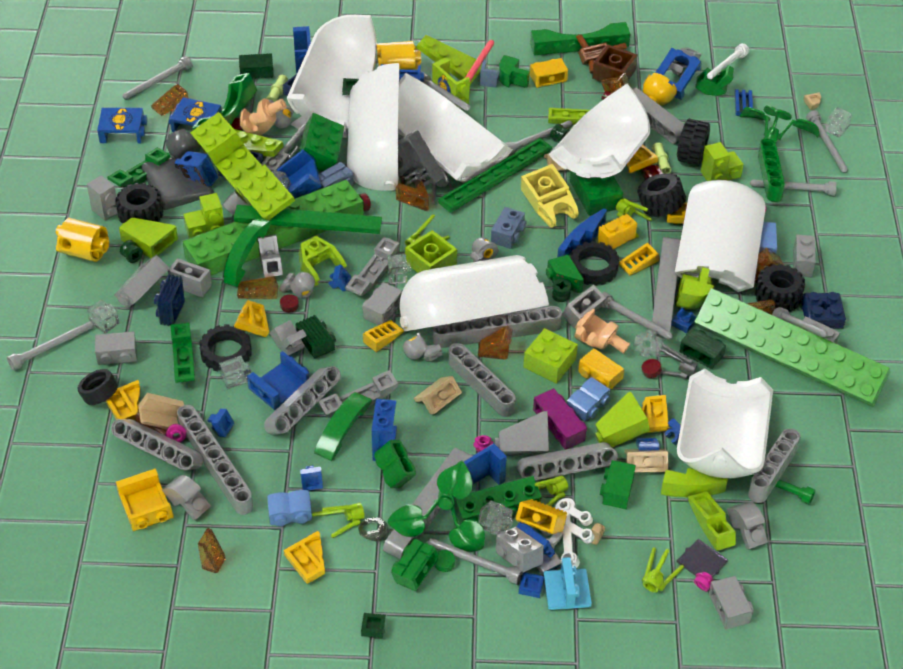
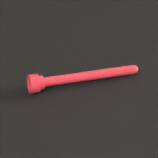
M493 40L487 42L466 77L470 78V81L493 47Z

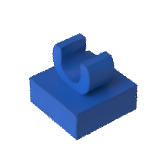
M340 264L335 266L334 273L330 275L333 281L328 282V284L333 289L339 287L342 291H346L345 287L351 280V275Z
M682 307L672 319L671 326L688 333L695 325L696 316L692 312L684 311Z
M220 408L217 414H211L207 420L213 425L211 428L217 432L219 437H226L234 425V421L227 409Z
M672 418L668 424L673 429H668L665 432V436L669 438L675 434L671 442L677 445L681 425Z
M312 465L305 466V469L300 470L302 490L309 491L323 488L321 467H314Z

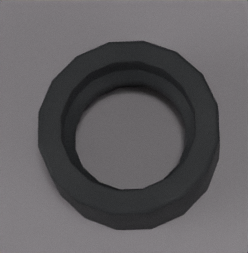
M100 369L85 376L80 381L77 389L85 403L96 405L109 399L116 392L118 383L108 369Z

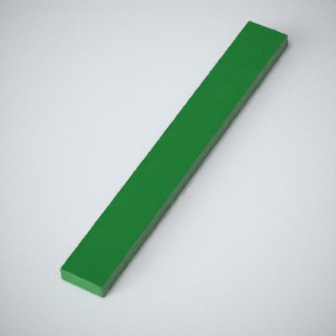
M539 138L439 198L438 203L451 213L542 158L545 154L550 153L552 146Z
M236 206L234 222L251 223L256 218L263 219L252 206ZM284 209L269 220L272 222L271 225L370 234H380L382 217L296 209Z

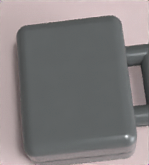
M169 158L159 166L152 162H145L142 165L143 172L147 173L146 180L148 184L153 185V187L160 191L163 210L198 201L200 196L213 194L214 191L211 186L207 187L184 177L181 170L175 168V158Z

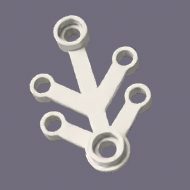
M564 498L555 507L556 509L563 510V512H567L564 529L562 532L553 534L547 540L554 549L555 545L563 537L564 553L561 556V561L562 558L571 557L572 566L577 568L580 561L577 555L573 553L572 533L580 537L587 544L591 543L595 536L590 529H582L573 524L571 517L578 519L583 526L590 525L593 522V517L588 511L581 512L576 509V504L572 499ZM540 530L544 536L551 535V533Z

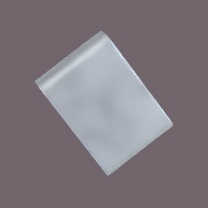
M556 553L551 558L544 554L543 564L536 566V568L544 576V571L560 569L561 559Z

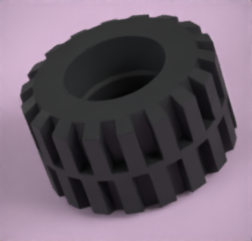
M690 118L687 119L678 144V161L700 165L703 160L704 147L707 146L709 140V123Z
M662 173L654 175L643 181L639 185V189H637L641 205L648 208V211H644V213L649 216L658 217L672 214L679 210L686 202L681 179L676 174Z
M134 183V185H127L126 188H122L121 192L117 193L115 201L118 218L121 223L127 222L130 218L159 222L160 218L163 217L161 194L153 185Z
M771 264V267L766 266L758 275L755 290L756 300L760 302L762 307L765 306L767 310L774 311L776 308L782 307L791 312L793 308L796 309L801 303L805 288V278L802 277L801 272H797V269L791 268L790 265Z

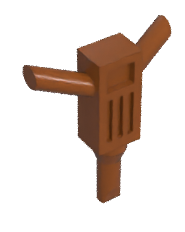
M579 34L576 38L582 49H580L578 54L582 64L589 63V71L593 73V64L607 44L602 43L589 47L582 34ZM625 43L614 45V47L623 50L627 49Z

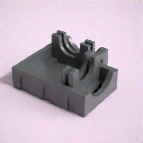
M418 130L398 138V176H405V180L411 178L407 181V184L413 182L417 190L430 183L435 184L445 177Z

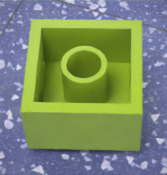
M431 230L405 247V263L417 273L424 270L457 265V249Z
M544 328L524 352L523 368L557 384L575 362L578 344Z

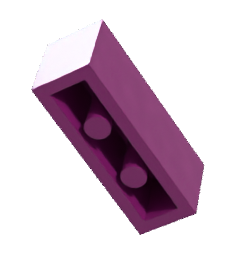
M554 388L534 397L533 411L536 414L547 411L548 429L565 450L586 440V424L580 421L574 409L567 405L564 397L558 394Z

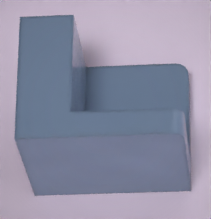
M483 60L480 71V86L496 88L499 72L493 69H486V61Z

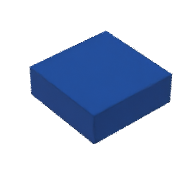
M656 438L636 439V446L639 451L659 450V442Z
M523 572L519 594L540 598L544 576Z

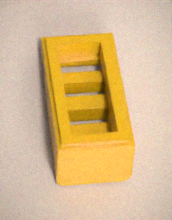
M647 242L619 261V265L630 276L660 261L659 254ZM629 263L632 268L630 269L626 264Z
M389 320L363 333V343L375 352H378L403 334L404 330L392 320Z

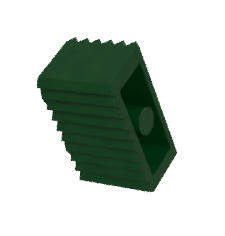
M272 53L239 55L240 74L250 73L252 79L260 77L273 78Z
M316 315L295 324L297 332L302 329L304 330L306 337L302 339V342L314 359L335 350L336 338L334 334L327 331L325 322L319 320Z
M692 327L681 340L679 352L690 357V359L693 358V360L704 366L706 365L707 368L713 369L724 356L726 345L720 339H714L704 331Z

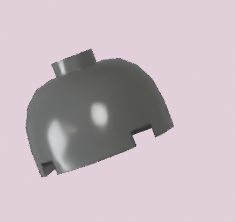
M186 129L169 134L168 140H165L170 155L175 159H181L188 151L200 152L201 146L192 137L190 132H186Z

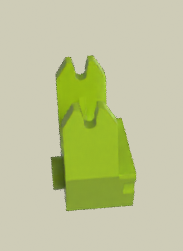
M314 236L300 245L298 254L301 266L300 271L307 272L313 276L315 280L314 286L319 285L318 281L320 279L312 266L330 258L335 266L341 264L344 268L347 267L345 260L335 246L318 236Z

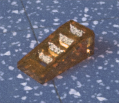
M176 84L154 102L151 108L163 116L175 109L183 97L188 98V92L179 84Z
M274 276L241 281L238 285V298L277 299L278 283Z
M207 528L198 543L201 565L204 570L218 573L226 558L212 529Z

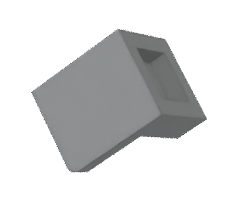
M236 190L222 204L233 216L237 205H248Z

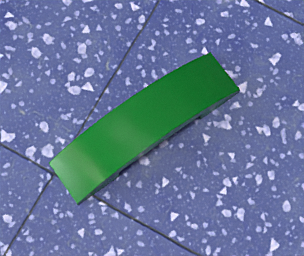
M157 147L145 154L143 162L126 172L119 169L107 178L120 187H127V185H134V183L140 184L146 180L147 175L142 170L143 163L152 162L159 166L170 158V154Z
M256 218L241 232L229 253L224 270V283L238 287L246 272L242 269V266L258 237L264 239L272 222Z
M190 323L170 325L175 383L195 381Z
M357 392L352 393L330 419L316 445L314 454L332 461L342 447V440L359 415H364L372 403V399Z

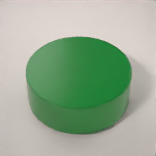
M448 550L438 551L439 558L434 564L435 568L441 572L452 570L455 566L454 554Z

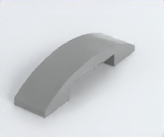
M383 237L375 247L373 257L359 275L355 274L345 289L360 296L368 293L390 266L400 243Z
M389 370L372 377L373 383L340 397L335 393L319 400L318 403L326 417H332L340 405L352 393L357 392L371 398V406L376 403V399H383L399 386L398 382Z

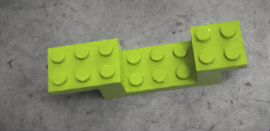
M219 112L190 132L205 154H208L212 164L248 206H252L263 219L269 221L295 201L291 193L265 164L262 166L244 146L237 132Z

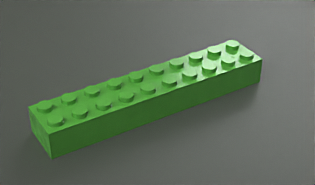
M347 180L296 198L292 204L285 208L364 215L363 200ZM232 222L182 241L185 258L189 263L209 269L210 275L224 271L229 253L235 241L250 223ZM271 225L265 236L276 234L279 250L328 230ZM258 238L245 262L260 257Z
M712 288L694 321L697 327L872 407H874L890 374V368Z

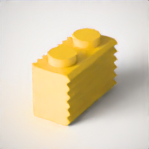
M562 58L530 64V77L537 88L567 81L568 68Z
M628 214L619 216L616 220L614 219L602 225V227L599 226L597 243L603 242L605 245H610L612 249H615L636 238L638 224Z
M595 348L579 361L578 371L584 378L589 379L593 377L609 389H612L623 379L624 368Z
M530 499L520 502L516 521L555 534L563 531L567 512Z

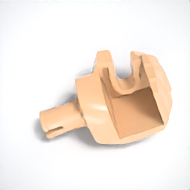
M263 98L258 103L257 113L253 112L251 114L246 109H243L240 117L241 128L246 133L263 135L274 125L276 113L286 109L285 101L279 99L274 103H270L268 99Z
M595 309L587 312L575 326V339L591 347L604 350L610 344L624 354L630 346L629 342L616 335L619 325L613 322L606 323L595 315Z

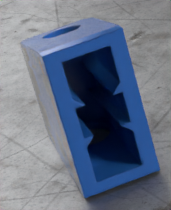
M188 151L181 159L178 158L175 161V168L180 169L184 177L202 185L212 186L218 179L217 172L208 154Z

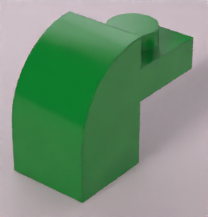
M504 55L499 62L500 83L508 88L511 84L527 88L530 71L519 68V59Z
M728 65L714 78L708 79L707 74L712 70L707 67L697 76L695 88L706 95L720 96L727 92V85L734 78V68Z

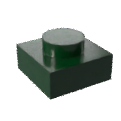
M343 78L342 95H350L352 86L359 79Z
M364 613L361 636L383 638L386 615Z

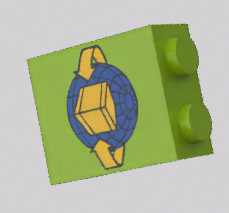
M447 58L432 63V82L469 104L470 78L466 77L456 82L450 76V61Z

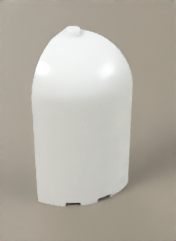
M344 15L322 25L312 39L287 96L291 108L296 114L303 116L306 123L312 113H315L343 125V138L348 136L350 95H342L343 78L359 79L367 71H374L377 43L371 15Z
M399 63L378 66L377 70L372 72L367 71L359 77V81L352 86L350 91L347 167L353 172V179L357 184L372 190H398Z
M407 73L400 79L398 133L401 136H405L418 130L438 165L457 181L467 182L506 159L513 149L425 83Z
M628 83L587 112L549 153V156L559 166L586 178H605L623 170L650 134V122L646 110Z
M712 180L696 184L691 189L688 197L675 274L682 278L683 274L698 278L702 267L710 269L709 277L718 279L719 283L728 285L737 292L753 288L765 215V201L763 197L752 188L733 181Z
M513 255L429 269L417 273L407 282L400 298V324L404 331L549 306L544 284L543 282L539 283L536 277L538 272L532 263L528 264L523 256Z
M707 369L689 377L677 444L678 457L698 472L718 478H739L759 472L765 462L773 389L762 377L730 384L726 382V379L715 376Z

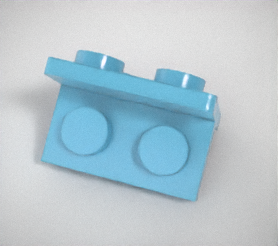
M571 557L562 558L561 570L544 571L549 610L591 607L592 602L586 569H576L575 566H572Z

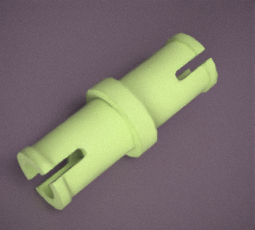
M285 75L278 76L275 84L271 86V91L266 99L276 102L279 96L283 94L284 86L282 85L288 81Z
M662 143L653 144L652 150L658 156L656 164L659 165L663 173H671L672 169L668 162L669 157L665 153Z

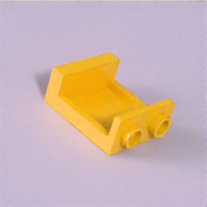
M156 468L116 481L118 495L133 531L145 529L150 525L173 518L171 505L162 491Z

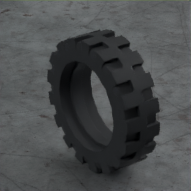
M591 241V243L584 242L583 245L579 244L576 246V249L572 250L570 258L584 279V284H592L594 286L598 284L605 285L606 282H611L613 277L617 276L619 255L617 256V251L613 250L610 245L607 246L603 242L596 243V241ZM586 257H600L606 260L609 266L602 270H590L583 267L580 261Z
M229 324L221 327L220 325L215 326L214 329H209L207 334L204 333L202 340L199 342L202 362L206 363V367L209 369L213 368V371L217 372L218 370L222 372L236 371V368H242L245 362L248 363L250 360L249 356L251 357L252 355L249 334H246L244 330L234 328V325L233 327ZM224 340L235 341L242 346L238 352L226 357L217 356L210 351L214 344Z

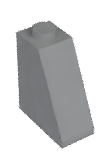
M155 255L141 265L114 296L122 305H125L127 308L130 307L169 270V267Z
M547 411L538 413L499 431L498 438H495V445L506 456H530L548 453Z

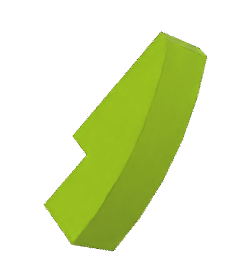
M687 468L686 474L665 470L661 495L688 498V496L705 491L710 495H716L725 492L728 478L709 476L692 468Z
M705 491L688 496V501L698 523L716 551L735 546L736 532L726 521V513L710 494Z

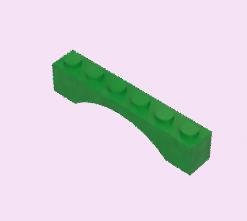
M626 22L610 23L598 31L582 34L589 47L602 43L611 46L625 43L626 47H629L630 31ZM548 29L531 30L530 44L533 54L535 56L578 52L582 49L576 38L579 34H563Z
M250 73L235 75L228 84L227 99L220 114L230 125L257 91ZM211 117L199 119L192 129H196Z

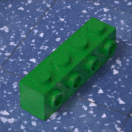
M534 476L475 491L464 499L455 497L454 506L459 523L461 524L462 521L467 519L476 520L479 523L485 521L493 522L503 516L511 517L516 515L519 504L522 501L533 499L534 501L541 502L542 496L538 487L535 486Z

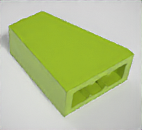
M130 218L119 227L121 241L133 240L143 250V254L149 258L155 255L158 256L178 240L177 228L172 224Z
M631 391L620 399L595 424L597 429L595 437L598 443L606 442L612 448L650 431L648 418Z

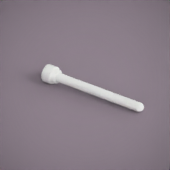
M743 43L739 44L735 48V53L707 74V78H714L737 58H744L749 53V47Z

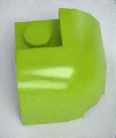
M702 267L698 278L683 274L675 301L677 307L695 310L703 306L711 288L713 289L714 287L711 277L708 276L710 269Z

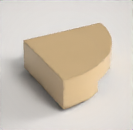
M820 92L804 95L803 100L810 110H814L819 106L821 101Z
M596 523L591 529L595 536L591 543L595 545L599 543L605 532V526Z

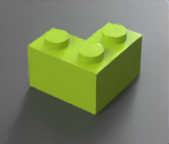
M721 142L704 147L701 173L707 181H728L741 177L744 164L734 151L727 152Z
M217 193L200 196L201 210L183 214L189 239L224 226L222 205Z

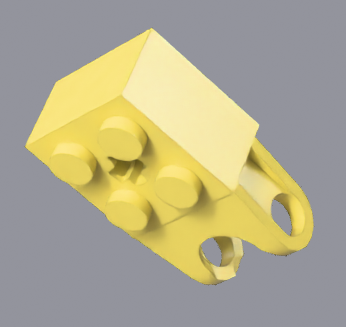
M553 164L521 176V191L536 213L549 227L553 228L556 226L555 215L559 213L567 214L573 219L578 218V208L569 190L570 188Z

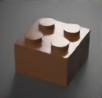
M607 44L593 64L592 79L621 88L636 71L638 54Z

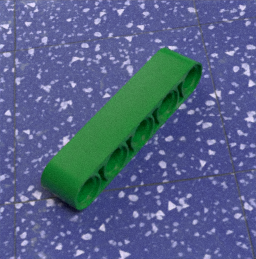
M765 138L760 141L758 154L765 193L769 201L779 202L783 198L785 182L776 142Z

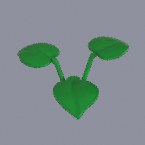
M766 105L764 112L745 107L740 114V117L764 120V139L769 138L776 143L778 140H781L791 125L811 132L817 138L819 136V128L813 122L804 119L791 120L792 115L772 106ZM765 113L771 116H775L773 126L769 129L768 121H770L771 118L765 115ZM778 118L791 120L779 134V130L775 128Z
M462 460L439 474L437 478V486L440 490L438 499L434 500L433 505L425 515H422L421 507L410 504L400 507L388 518V524L398 533L406 537H415L424 531V519H427L438 505L443 510H451L456 528L449 532V538L456 548L467 552H474L484 547L485 531L483 526L476 520L467 519L462 521L461 524L457 520L454 506L455 497L464 499L472 491V477L468 467Z

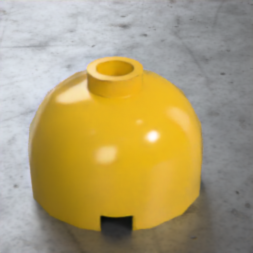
M653 73L652 75L649 74L643 84V93L662 106L668 104L675 97L677 88L674 84L671 86L668 83L670 79L662 74Z

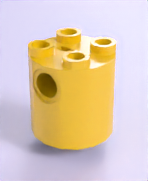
M413 41L376 44L379 66L380 64L399 63V70H417L418 65L421 64V52L413 44Z
M68 218L62 225H58L56 228V235L58 236L57 252L97 262L109 248L108 231L104 226Z

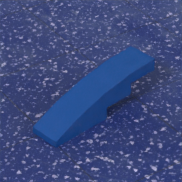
M607 209L600 210L578 225L558 248L557 257L570 255L572 250L576 249V246L579 244L583 245L584 242L591 243V241H595L599 233V226L602 227L606 223Z

